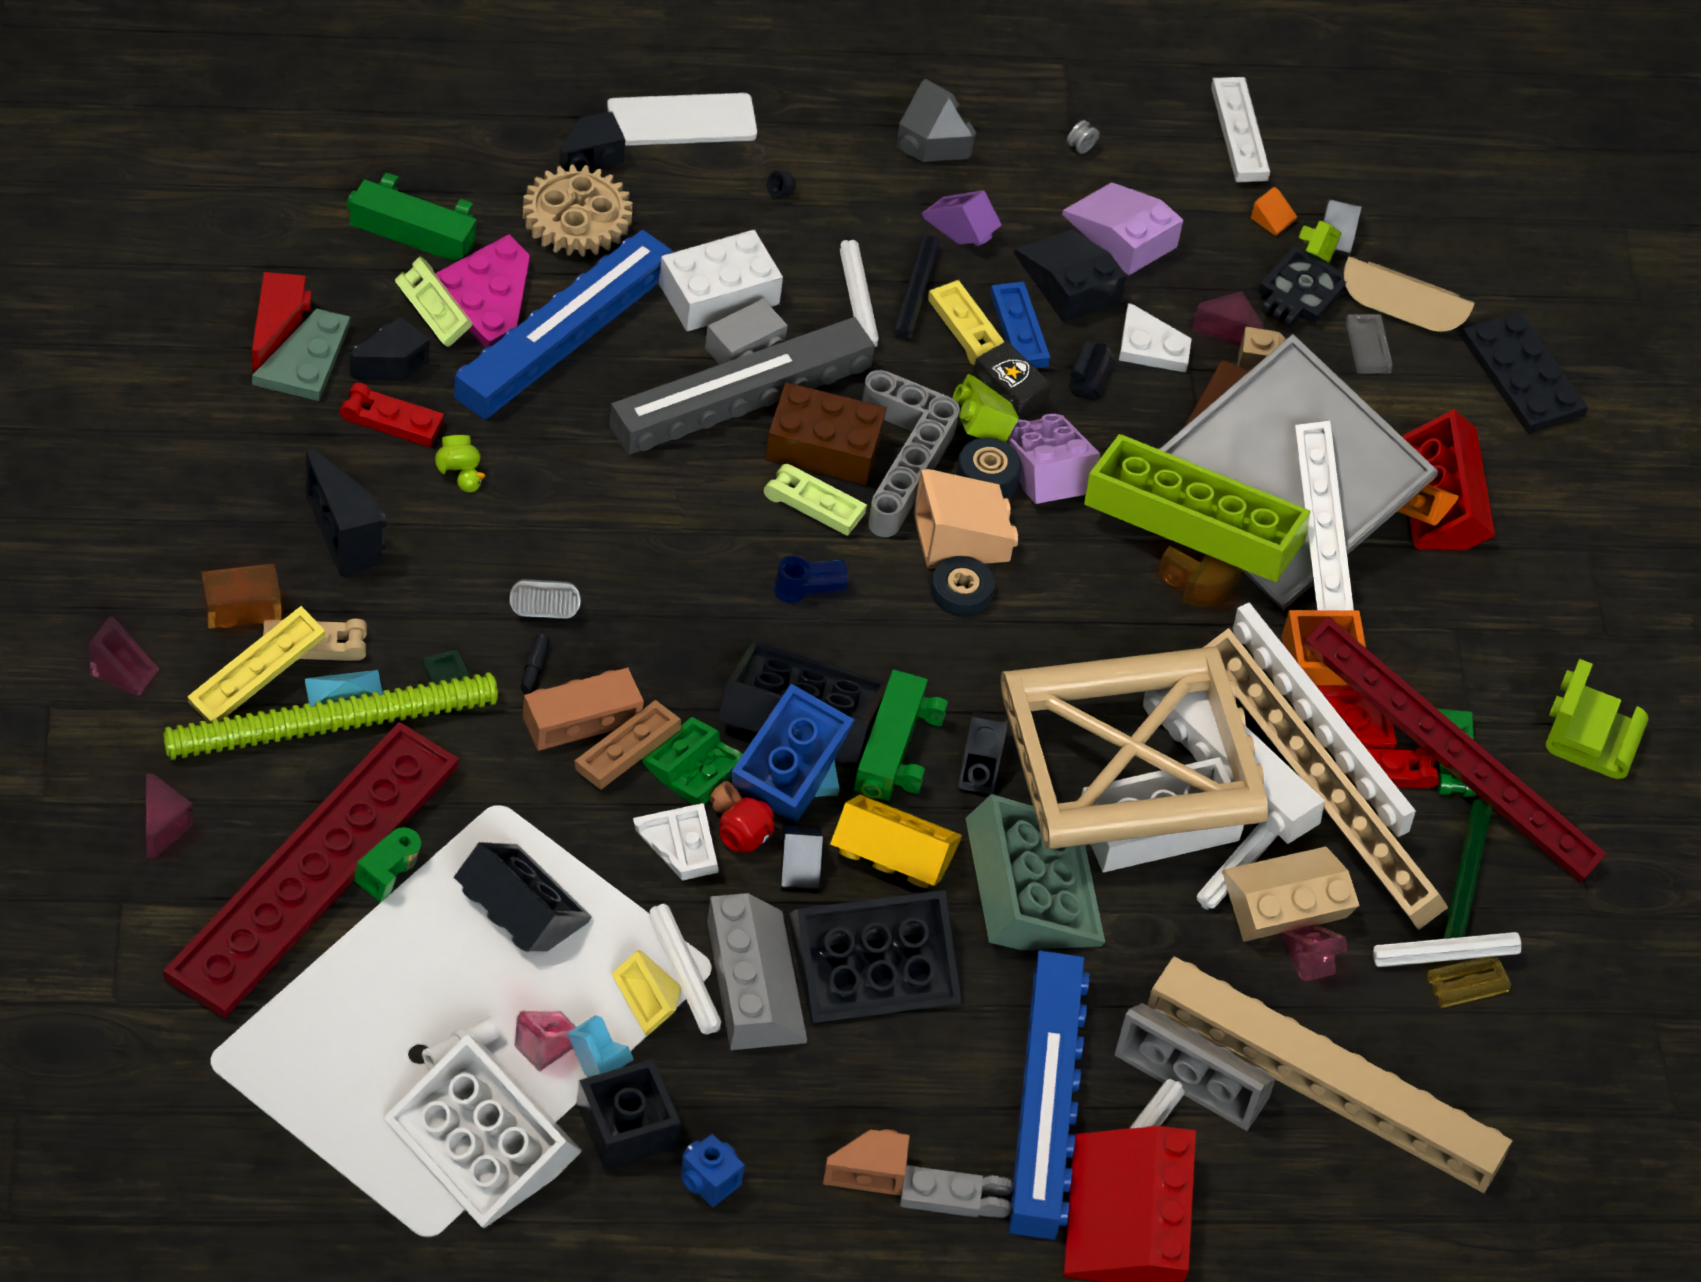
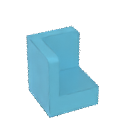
M595 1015L566 1033L584 1074L595 1076L619 1069L634 1060L628 1046L612 1041L601 1016Z

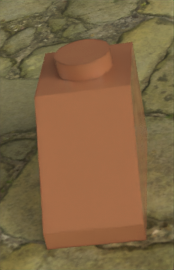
M870 1129L827 1158L823 1185L901 1196L906 1171L909 1135L899 1134L889 1129L881 1131Z

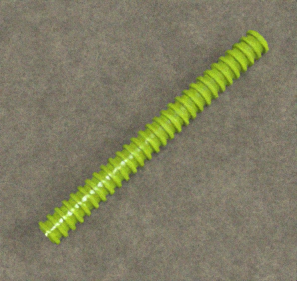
M488 672L485 673L484 677L476 674L473 676V679L464 676L462 681L452 678L451 683L441 680L439 685L429 682L427 687H424L423 684H418L417 688L413 689L412 686H407L404 691L401 688H395L392 693L389 690H384L383 694L380 695L377 691L372 692V696H367L364 693L357 699L355 695L349 697V700L340 697L337 702L329 699L326 701V704L317 701L315 706H310L309 703H305L303 708L293 705L292 710L282 707L280 712H276L275 709H270L268 714L258 711L257 716L247 713L245 718L235 715L233 720H230L229 717H224L221 722H218L217 719H212L210 724H207L206 721H200L198 726H195L194 723H189L186 728H183L182 725H177L174 730L171 727H166L163 732L167 756L170 760H175L177 755L187 758L189 753L199 756V752L204 751L205 754H210L212 749L222 752L224 747H227L228 750H233L236 745H239L240 748H245L247 743H250L251 746H256L259 741H262L263 744H268L271 739L274 742H279L282 737H285L286 740H291L294 735L297 738H302L303 734L306 733L309 736H314L317 731L321 735L325 734L326 730L329 729L332 733L337 732L338 728L341 727L345 731L352 725L355 729L360 728L361 724L364 723L368 727L375 721L380 725L383 724V720H388L391 723L395 721V718H399L400 721L406 719V716L415 719L418 714L426 717L429 715V712L438 715L440 710L450 713L451 708L461 711L463 706L472 709L475 704H478L479 707H484L486 702H489L490 705H495L498 700V691L494 676Z

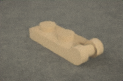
M264 619L263 636L283 620ZM350 619L346 623L316 621L325 630L326 637L299 659L362 660L366 656V643L363 639L367 635V623L361 619ZM337 640H348L345 643H337Z

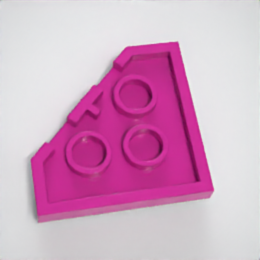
M510 235L435 273L474 323L468 330L485 347L495 345L504 337L508 330L518 327L530 255Z

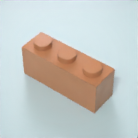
M629 668L617 671L609 670L598 676L583 680H572L564 685L549 689H538L524 695L523 719L537 750L540 751L614 731L643 710L644 701Z

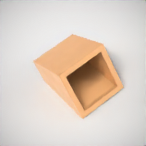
M930 469L921 470L913 515L927 569H936L944 560L956 556L971 557L981 561L983 564L1009 562L1013 547L1018 545V533L1016 526H1011L1010 503L1008 498H1003L1000 485Z

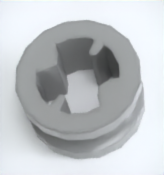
M1085 120L1080 121L1070 131L1067 143L1072 147L1076 146V151L1080 154L1086 153L1096 143L1099 131L1094 127L1090 128L1089 122Z

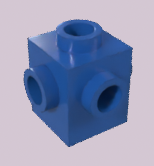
M713 1134L702 1142L695 1141L683 1153L681 1177L684 1185L692 1193H698L712 1207L716 1206L742 1185L745 1165L738 1159L735 1150L729 1144L720 1142Z

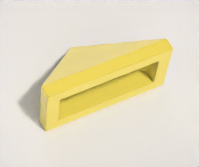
M637 950L612 973L615 982L645 1034L650 1035L676 1011L681 986L642 951Z

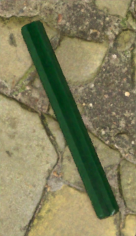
M1476 799L1471 807L1443 939L1465 937L1492 812V807L1481 799Z

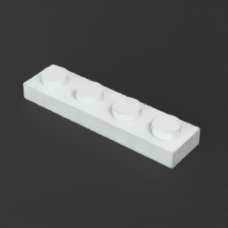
M1245 77L1213 78L1211 89L1236 182L1268 181L1270 170Z

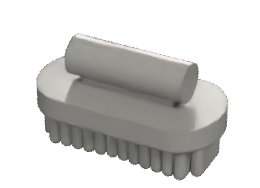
M523 579L516 582L510 591V605L513 611L521 616L570 618L577 613L581 602L578 588L570 582Z

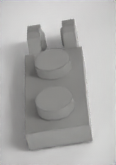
M906 1165L900 1206L977 1218L978 1215L1003 1218L1011 1214V1203L1006 1201V1199H998L996 1197L981 1199V1194L998 1195L999 1197L1008 1196L1013 1192V1182L1008 1178H1000L999 1176L991 1175L983 1178L981 1175Z

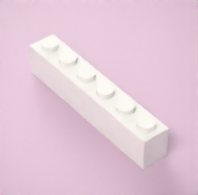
M1172 688L1145 691L1143 707L1148 715L1152 713ZM1206 690L1188 692L1162 722V725L1169 731L1174 740L1181 742L1193 754L1197 762L1220 757L1231 782H1235ZM1245 726L1246 735H1251L1254 741L1256 764L1260 763L1263 768V786L1268 802V819L1265 823L1272 833L1278 834L1289 844L1321 823L1325 800Z

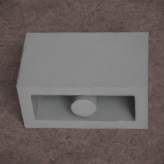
M762 299L708 325L705 349L720 365L785 342L788 325Z

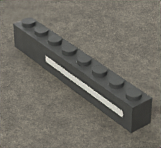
M852 317L611 403L609 427L628 455L639 451H647L661 443L680 439L686 434L697 430L711 428L722 421L733 417H741L747 412L764 406H771L780 400L785 382L813 389L822 385L832 384L838 379L852 374H860L872 367L875 344L856 317Z

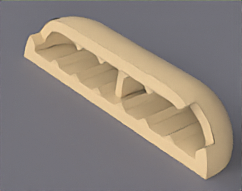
M1348 257L1345 265L1344 280L1347 282L1346 287L1357 302L1432 331H1449L1460 326L1469 317L1475 304L1471 300L1459 297V294L1372 262L1366 263L1354 257Z

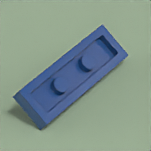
M1015 282L992 285L990 296L1012 360L1027 362L1029 369L1049 367L1050 355L1025 283Z

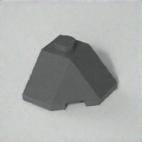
M924 79L899 124L896 147L922 162L969 159L972 156L976 131L969 121L964 123L956 108L959 104L954 95L931 81Z

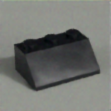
M479 842L453 877L463 886V894L470 900L480 903L488 911L487 917L494 924L505 928L513 936V943L525 952H548L586 925L592 918L518 844Z

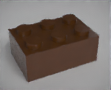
M785 382L768 434L765 460L783 465L789 464L799 469L867 485L883 434L887 407Z

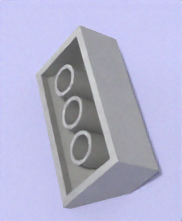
M749 893L711 896L707 924L730 1050L807 1043L782 911Z
M1141 1003L1130 1008L1125 1015L1114 1054L1116 1057L1162 1083L1167 1079H1172L1175 1082L1179 1081L1182 1084L1186 1097L1246 1131L1249 1130L1270 1098L1276 1080L1274 1077L1268 1075L1261 1067L1253 1066L1238 1058L1229 1049L1219 1047L1203 1038L1194 1029L1186 1028L1173 1021L1158 1009H1152Z

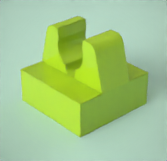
M1319 220L1316 229L1303 226L1298 238L1309 244L1306 249L1308 253L1326 263H1330L1343 233L1332 225Z

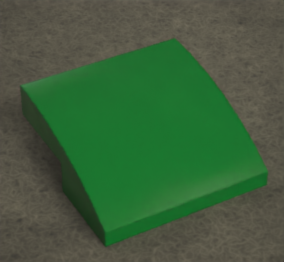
M691 717L681 725L682 729L642 758V762L656 778L679 797L692 805L701 803L705 805L710 800L711 794L717 786L724 781L732 782V770L743 753L722 743L718 730Z

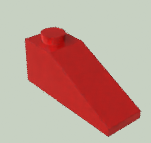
M264 272L252 347V373H255L302 324L304 311H310L312 291L306 290V276Z

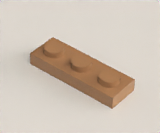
M655 700L575 760V770L601 790L682 729L681 719Z

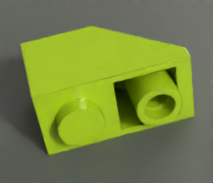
M970 374L967 375L963 384H959L955 389L953 399L959 405L958 416L966 433L977 438H996L1006 442L1019 420L1012 403Z

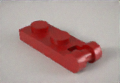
M354 383L348 393L350 399L344 401L339 410L340 416L348 422L430 448L444 423L443 413L371 391L363 383ZM361 406L368 407L370 410L364 409Z
M1422 747L1416 750L1367 749L1397 788H1433L1439 783L1438 771L1433 766L1436 763V759ZM1410 767L1419 768V770L1410 771ZM1346 773L1345 775H1346L1347 778L1350 780V782H1351L1354 786H1356V784L1352 781V779H1351V778L1348 776V774Z

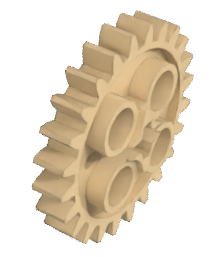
M571 165L569 172H565L558 166L556 175L545 171L544 179L536 177L534 186L528 185L527 195H524L523 219H526V229H532L533 239L542 237L543 247L553 243L554 252L559 251L563 247L566 248L568 256L572 254L574 249L578 250L581 256H585L586 249H591L597 255L599 246L610 250L611 241L619 244L621 242V235L628 234V226L631 225L632 202L629 201V192H622L623 183L613 184V175L602 178L601 169L596 170L592 174L589 173V168L586 165L582 171H577L576 167Z

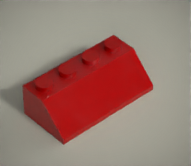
M1453 409L1403 435L1402 437L1438 470V476L1429 485L1459 496L1457 502L1436 526L1409 516L1414 547L1427 550H1468L1494 537L1495 531L1477 428Z

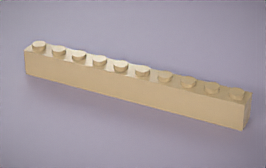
M1228 628L1203 648L1215 646L1218 648L1228 680H1233L1235 683L1238 701L1293 771L1325 800L1324 810L1417 929H1421L1445 911L1448 906L1438 891L1233 632Z
M1174 956L1152 988L1147 1005L1150 1008L1164 1012L1168 1018L1186 1028L1194 1029L1203 1038L1219 1047L1229 1049L1238 1058L1253 1066L1261 1067L1268 1075L1482 1193L1486 1192L1506 1157L1512 1140L1505 1137L1497 1129L1487 1127L1470 1118L1464 1111L1446 1105L1435 1099L1429 1092L1419 1090L1402 1081L1396 1074L1378 1068L1367 1062L1361 1055L1351 1053L1334 1044L1328 1037L1310 1031L1293 1018L1277 1013L1266 1007L1260 1000L1250 998L1233 989L1227 982L1217 980L1200 971L1192 963L1184 962Z

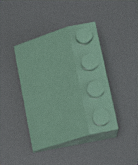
M992 794L966 817L990 943L1017 950L1100 947L1106 943L1085 845L1046 849L1034 807Z

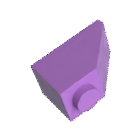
M984 190L944 196L922 212L925 220L959 245L974 243L975 246L984 244L992 238L991 233L1001 226Z

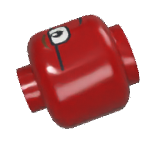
M749 797L740 799L720 817L719 835L721 840L732 851L753 852L774 833V814L772 809L763 801H757Z

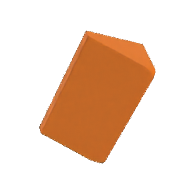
M1428 484L1397 512L1436 526L1457 502L1459 496Z

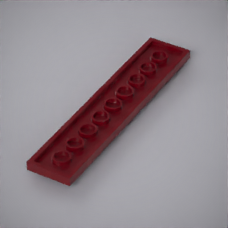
M398 722L163 970V979L221 1017L226 1018L353 882L357 862L397 828H403L458 769L459 758L401 722Z

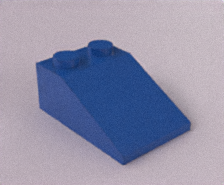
M791 684L732 770L733 786L745 796L765 802L773 812L796 824L820 788L854 724V719Z

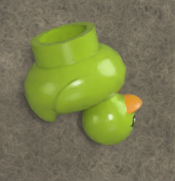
M470 435L443 437V447L435 455V463L438 470L442 474H445L447 470H462L457 476L459 488L464 492H475L479 489L481 481L486 475L475 470V467L480 463L481 456L477 448L471 445Z

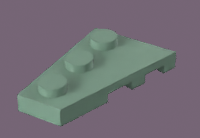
M316 309L252 375V385L320 401L350 327V317Z

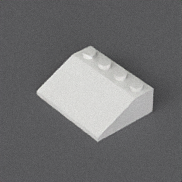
M466 1034L383 1117L483 1228H486L554 1180L582 1152L487 1047L469 1034Z

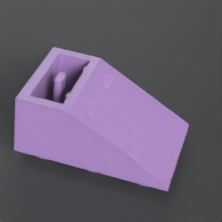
M1047 414L1038 420H1018L1006 441L1017 451L1021 459L1019 482L1023 491L1035 504L1086 495L1089 473L1100 460V453L1063 415Z

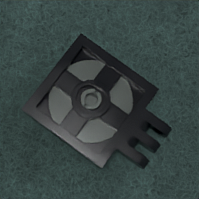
M1294 245L1260 283L1258 292L1268 298L1263 304L1261 311L1268 315L1274 307L1277 308L1272 316L1277 321H1280L1287 314L1284 325L1289 328L1300 317L1316 324L1347 289L1344 273Z

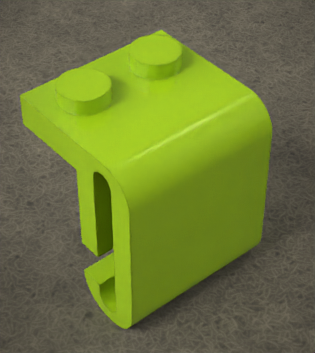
M1579 659L1574 672L1566 671L1559 690L1566 692L1564 698L1556 696L1549 716L1556 719L1546 741V748L1557 757L1611 778H1625L1628 775L1648 723V715L1638 706L1632 718L1617 713L1621 699L1585 686L1593 664Z

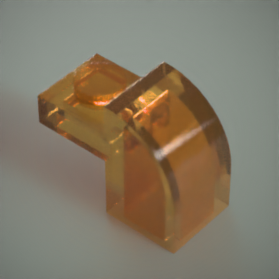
M1169 546L1162 556L1157 577L1165 580L1169 585L1184 591L1181 599L1182 603L1204 608L1220 604L1230 595L1239 583L1242 569L1207 554L1199 562Z

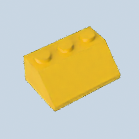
M858 795L845 803L830 844L838 847V853L847 858L859 860L861 856L873 861V867L877 870L889 874H894L896 870L908 875L907 881L928 888L929 884L935 886L941 881L961 841L962 835L866 796Z

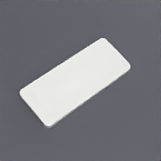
M747 93L611 98L607 104L608 112L613 111L626 139L625 146L752 141L757 138L751 96Z

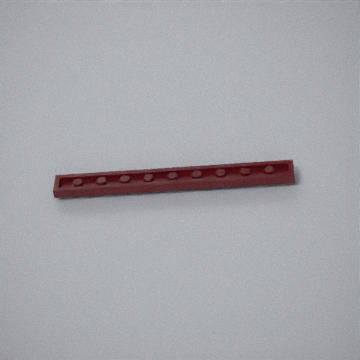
M1329 616L1305 639L1303 646L1580 883L1605 857L1606 852Z

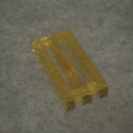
M1498 956L1478 958L1428 971L1426 977L1428 982L1434 985L1432 991L1435 996H1439L1438 1003L1441 1008L1509 992L1512 985ZM1494 968V971H1492V972H1488V973H1484V974H1480V975H1477V974L1467 975V974H1471V973H1475V972L1484 971V970H1488V969ZM1467 975V976H1464L1463 979H1459V980H1455V981H1451V982H1447V983H1443V981H1442V980H1446V979H1450V978H1454V977H1459V976Z

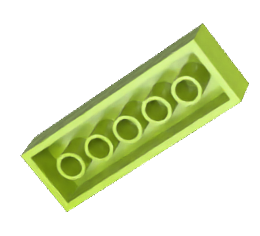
M1121 434L1116 437L1089 473L1084 504L1276 583L1304 544L1311 510Z

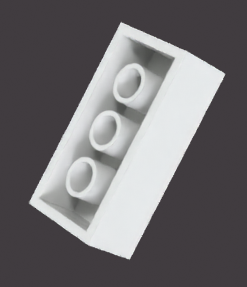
M1220 757L1185 765L1219 784L1231 782ZM1160 770L1113 781L1093 806L1201 793L1202 791ZM1088 787L1083 788L1082 794L1087 790ZM1244 825L1090 845L1102 872H1108L1239 841Z

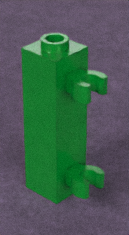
M387 172L383 175L380 184L364 179L358 190H353L350 193L346 208L350 210L351 226L455 263L467 257L475 244L477 219L473 218L472 214H469L474 204L472 202L460 199L455 210L452 211L399 192L398 188H395L399 176Z
M893 669L857 771L855 792L862 793L869 798L890 801L896 784L908 792L919 793L925 768L916 764L903 765L902 763L918 717L924 718L929 724L942 726L948 704L947 700L940 697H925L928 679Z

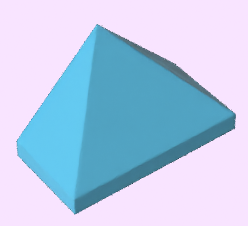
M378 670L305 678V687L310 706H315L317 701L326 704V701L329 699L337 702L340 697L349 700V697L355 695L357 699L364 693L367 696H372V692L376 691L379 695L383 694Z

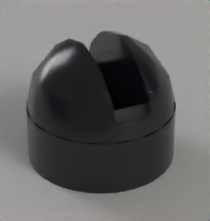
M775 170L767 179V190L773 197L784 198L790 196L796 189L795 178L786 171Z

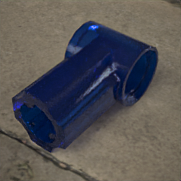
M791 555L784 557L778 566L774 593L781 601L795 603L802 600L805 594L847 590L848 578L845 560L807 562L799 556Z

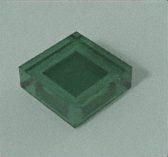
M458 649L422 658V666L429 682L439 685L441 680L451 683L452 678L462 681V677L468 676L470 679Z

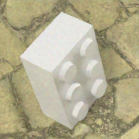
M755 230L661 256L659 285L686 331L708 326L762 299L771 307L780 303L783 276Z

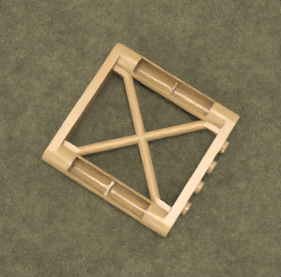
M1216 646L1002 672V697L1046 849L1267 821L1268 802L1263 786V768L1260 763L1256 764L1254 741L1252 736H1247L1245 732V714L1243 708H1238L1236 704L1235 683L1233 680H1228ZM1172 688L1131 737L1064 702ZM1206 690L1235 782L1219 784L1145 745L1146 741L1188 692ZM1048 709L1121 748L1075 802L1057 804L1031 711ZM1134 756L1202 791L1201 793L1093 806Z

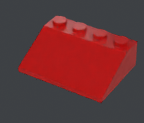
M1149 1126L1074 1134L1075 1144L1071 1160L1072 1178L1069 1190L1063 1277L1098 1282H1185L1189 1271L1196 1131L1164 1126Z

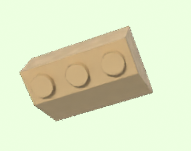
M1327 847L1237 866L1222 871L1244 942L1345 919L1360 906L1349 871Z

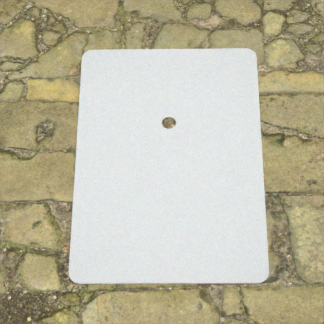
M497 805L489 807L224 1041L213 1052L211 1066L220 1077L413 1232L420 1236L432 1237L440 1234L465 1208L383 1118L430 1071L425 1063H413L408 1057L409 1050L417 1045L431 1048L450 1038V1033L457 1029L465 1030L490 1016L497 1022L501 1030V1037L499 1040L485 1046L557 1123L577 1103L579 1080L591 1077V1075L584 1074L566 1033L597 1015L603 1018L612 1041L628 1046L630 1052L648 1036L642 1030L615 982L612 973L633 953L640 950L678 984L679 982L651 923L648 912L513 810ZM479 842L518 844L592 918L586 925L548 952H525L513 943V936L505 928L494 924L487 917L488 911L480 903L470 900L463 894V886L453 877ZM685 941L704 982L710 976L711 963L705 955ZM680 989L677 1007L686 999L682 989Z

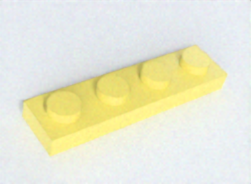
M300 606L187 696L189 704L209 724L212 719H217L218 722H221L224 717L231 714L326 637L325 630Z

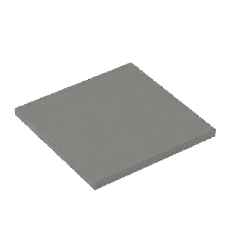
M1294 334L1159 449L1305 508L1295 425L1330 421L1347 555L1438 476L1437 469ZM1308 529L1304 544L1277 583L1241 569L1283 611L1314 584Z

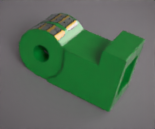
M403 827L392 831L357 862L354 881L381 903L391 894L396 875L399 872L410 870L416 864L421 848L420 836L410 828Z

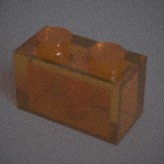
M275 563L202 572V597L208 628H229L234 625L251 623L263 624L264 619L281 620V595Z

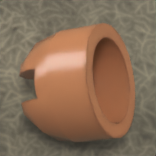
M724 781L714 789L710 802L713 804L712 807L716 812L723 814L742 797L730 782Z

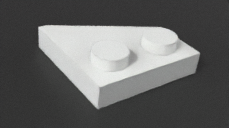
M1128 304L1119 361L1186 373L1191 338L1137 306Z
M704 803L633 818L636 832L681 880L719 873Z

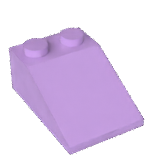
M1112 182L1064 209L1062 213L1090 241L1110 252L1128 276L1175 249L1178 245L1183 219L1162 200Z

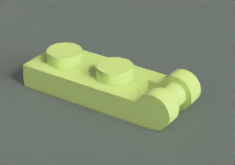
M419 256L412 263L414 267L406 274L402 272L395 279V282L440 341L450 347L474 323L436 276L429 263ZM421 278H423L424 280L416 286L415 283H417Z
M789 464L782 465L776 473L777 478L770 480L763 489L765 496L773 502L782 501L846 536L851 533L866 513L867 504Z

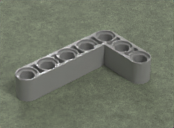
M875 370L866 377L862 401L887 407L885 421L912 431L874 494L868 521L869 529L877 536L890 537L898 532L916 502L921 470H934L952 441L960 409L958 403L946 395L890 372Z

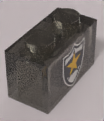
M1008 341L976 358L973 376L1011 402L1019 420H1024L1047 406L1051 383Z

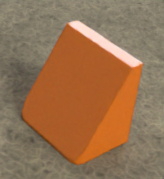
M1273 187L1255 202L1251 219L1277 236L1297 220V215L1276 187Z

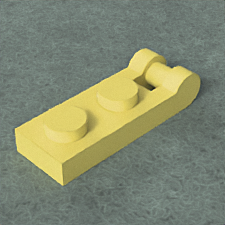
M959 280L929 291V302L966 350L967 357L972 365L985 362L986 357L992 356L995 358L1006 353L1003 339ZM983 339L986 343L981 345L978 340Z

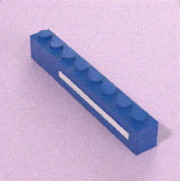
M643 229L632 238L625 239L617 250L609 256H603L595 267L587 273L580 274L563 292H557L549 303L540 310H534L527 320L518 327L508 330L504 337L495 345L486 347L480 356L469 365L462 366L454 378V398L484 421L655 287L659 283L661 256L671 254L673 251Z
M1039 951L1033 976L1008 1231L1011 1234L1055 1240L1059 1225L1066 1226L1069 1202H1063L1062 1199L1063 1191L1069 1192L1072 1169L1065 1168L1066 1158H1072L1075 1144V1135L1068 1134L1069 1124L1075 1125L1078 1102L1071 1101L1072 1092H1078L1081 1069H1075L1074 1065L1075 1059L1081 1060L1084 1037L1077 1036L1078 1027H1084L1087 1005L1080 1004L1081 995H1087L1089 985V973L1083 972L1084 957Z

